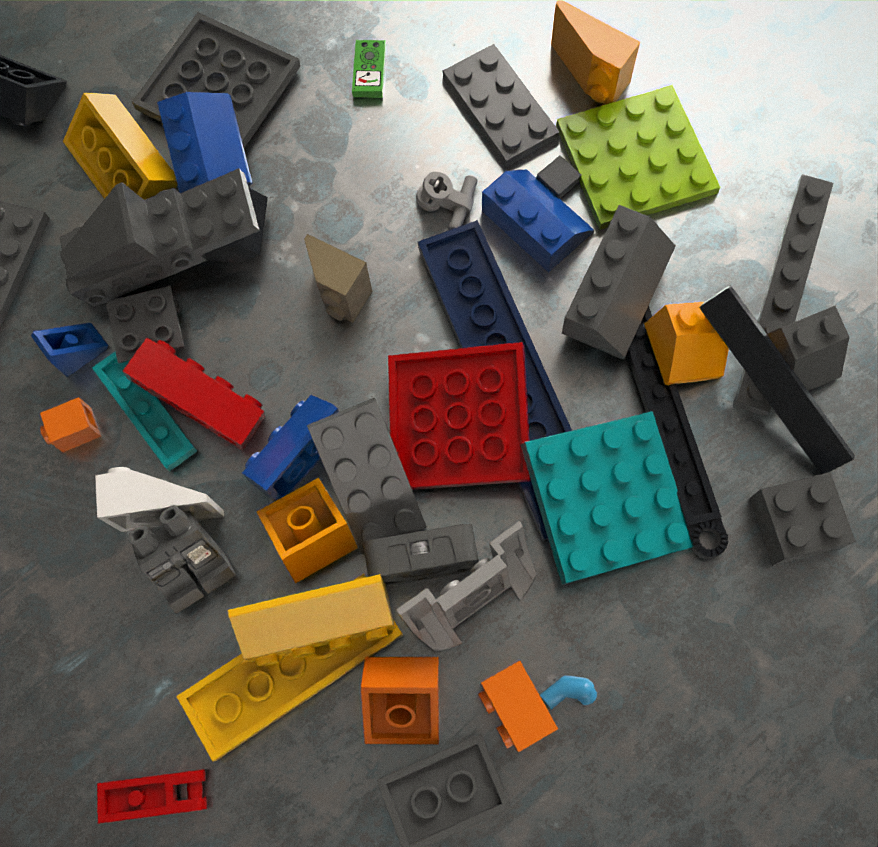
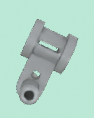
M438 171L431 172L426 176L416 193L417 203L426 211H436L441 206L454 211L448 230L463 225L465 216L471 212L474 203L472 196L478 180L473 175H467L460 192L452 188V182L446 174Z

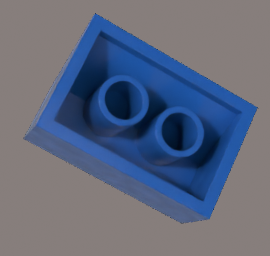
M185 92L157 102L179 193L238 168L245 174L247 184H253L232 99L228 93Z
M527 169L505 171L482 191V212L548 273L594 233V229Z
M310 395L306 401H300L291 411V418L285 425L277 427L268 438L269 443L260 453H254L245 464L246 469L242 474L250 483L274 502L293 492L321 459L307 425L338 413V408L332 403Z

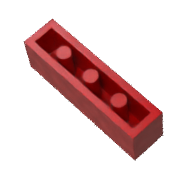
M146 338L123 369L126 378L243 451L265 419V412L261 409L262 403L248 394L241 397L233 392L234 386L219 376H216L215 379L203 373L205 368L193 359L187 358L184 361L174 355L176 350L166 342L158 340L155 343Z

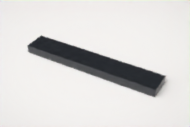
M731 285L702 303L699 307L819 473H829L854 460V453Z

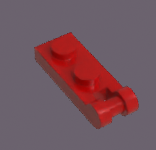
M205 769L97 783L98 824L207 809V797H203L202 781H206ZM187 784L188 799L178 800L177 785Z

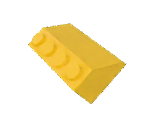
M83 93L63 143L105 199L115 185L121 182L144 200L157 195L160 191L171 188L176 189L178 184L174 171L117 96Z
M380 574L228 610L229 619L244 660L256 661V667L279 662L278 656L292 653L293 658L315 654L314 647L329 644L330 649L352 645L351 639L360 636H366V641L381 639L388 636L387 630L395 628L387 587Z

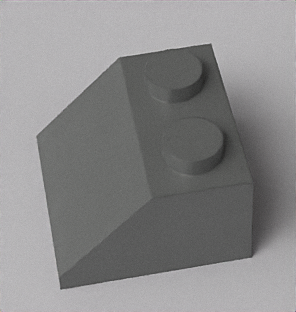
M832 306L767 334L808 391L842 376L849 335L836 306Z

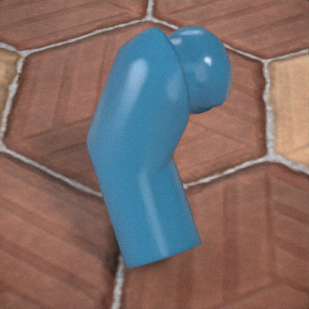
M565 675L540 694V697L545 705L552 710L566 697L578 699L583 705H590L596 700L597 692L593 682L589 679Z

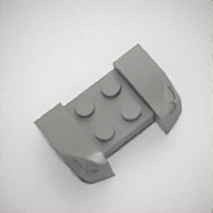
M520 521L489 542L493 556L491 560L484 558L472 567V574L461 582L458 580L450 582L441 590L439 598L435 599L429 589L426 588L396 610L409 630L433 652L461 645L462 642L453 628L509 587L519 601L523 599L536 578V572Z

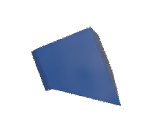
M91 322L45 330H33L31 335L48 361L66 377L72 375L108 348V344Z

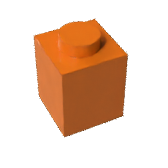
M79 397L40 413L44 424L40 426V431L45 442L48 445L52 444L62 452L101 437L92 408Z

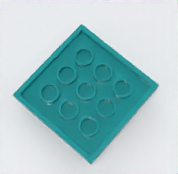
M653 411L527 441L521 445L562 584L694 546L689 536L677 496L678 489Z

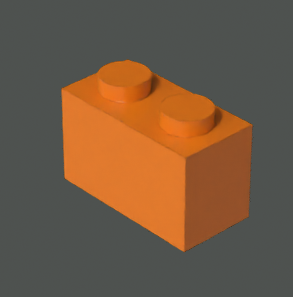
M521 661L481 682L480 685L484 691L478 693V696L488 714L496 712L502 723L496 729L507 749L514 746L516 751L520 752L558 730Z

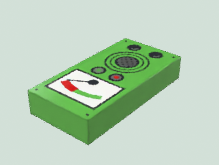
M356 40L352 83L353 98H383L386 40Z

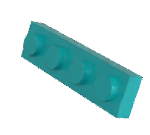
M115 351L92 367V369L164 467L170 472L196 453L197 450L160 400L126 378L123 369L129 361L118 363Z

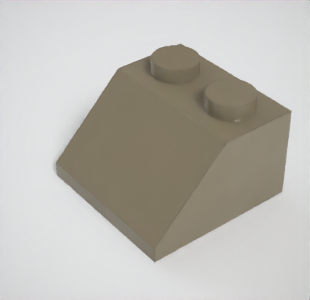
M307 234L304 241L325 311L337 320L342 321L344 318L354 323L373 292L366 262Z

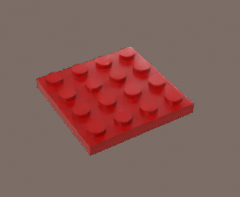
M523 342L388 356L390 436L412 490L531 481L521 448L524 442L530 441Z

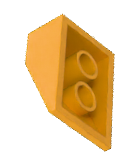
M557 0L551 46L585 94L591 96L594 101L605 105L616 102L631 82L640 41L563 0Z

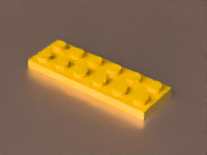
M363 573L362 575H360L359 577H357V578L354 579V580L366 578V576H365V574ZM394 621L395 628L387 630V637L366 641V636L352 638V645L330 649L329 644L314 647L315 654L299 658H293L292 653L278 656L279 662L256 667V661L244 660L241 653L176 697L212 762L217 761L362 664L365 657L374 656L401 638L403 634Z

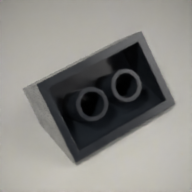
M0 55V116L12 119V123L19 126H31V123L45 120L64 91L67 80Z

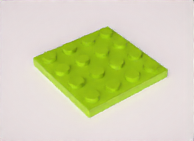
M673 85L562 117L556 121V128L559 130L560 138L570 162L582 174L579 183L599 230L608 228L618 205L644 215H650L718 194L721 188Z

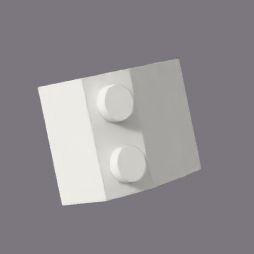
M115 467L109 469L107 474L95 475L97 518L121 532L132 531L141 525H146L148 528L163 526L159 517L163 511L173 505H176L184 513L190 510L196 521L224 517V510L207 494L130 470L127 467Z

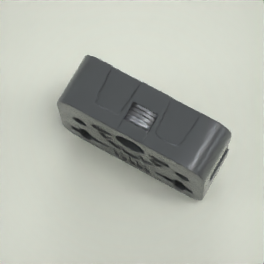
M472 524L453 525L379 538L363 543L368 577L380 574L386 587L471 572L472 567L479 562Z

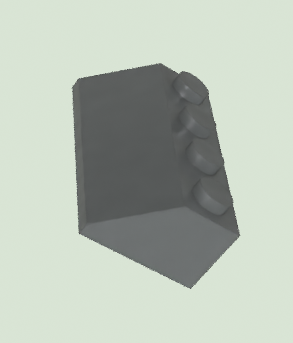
M618 205L564 318L562 334L624 360L676 246L651 217Z

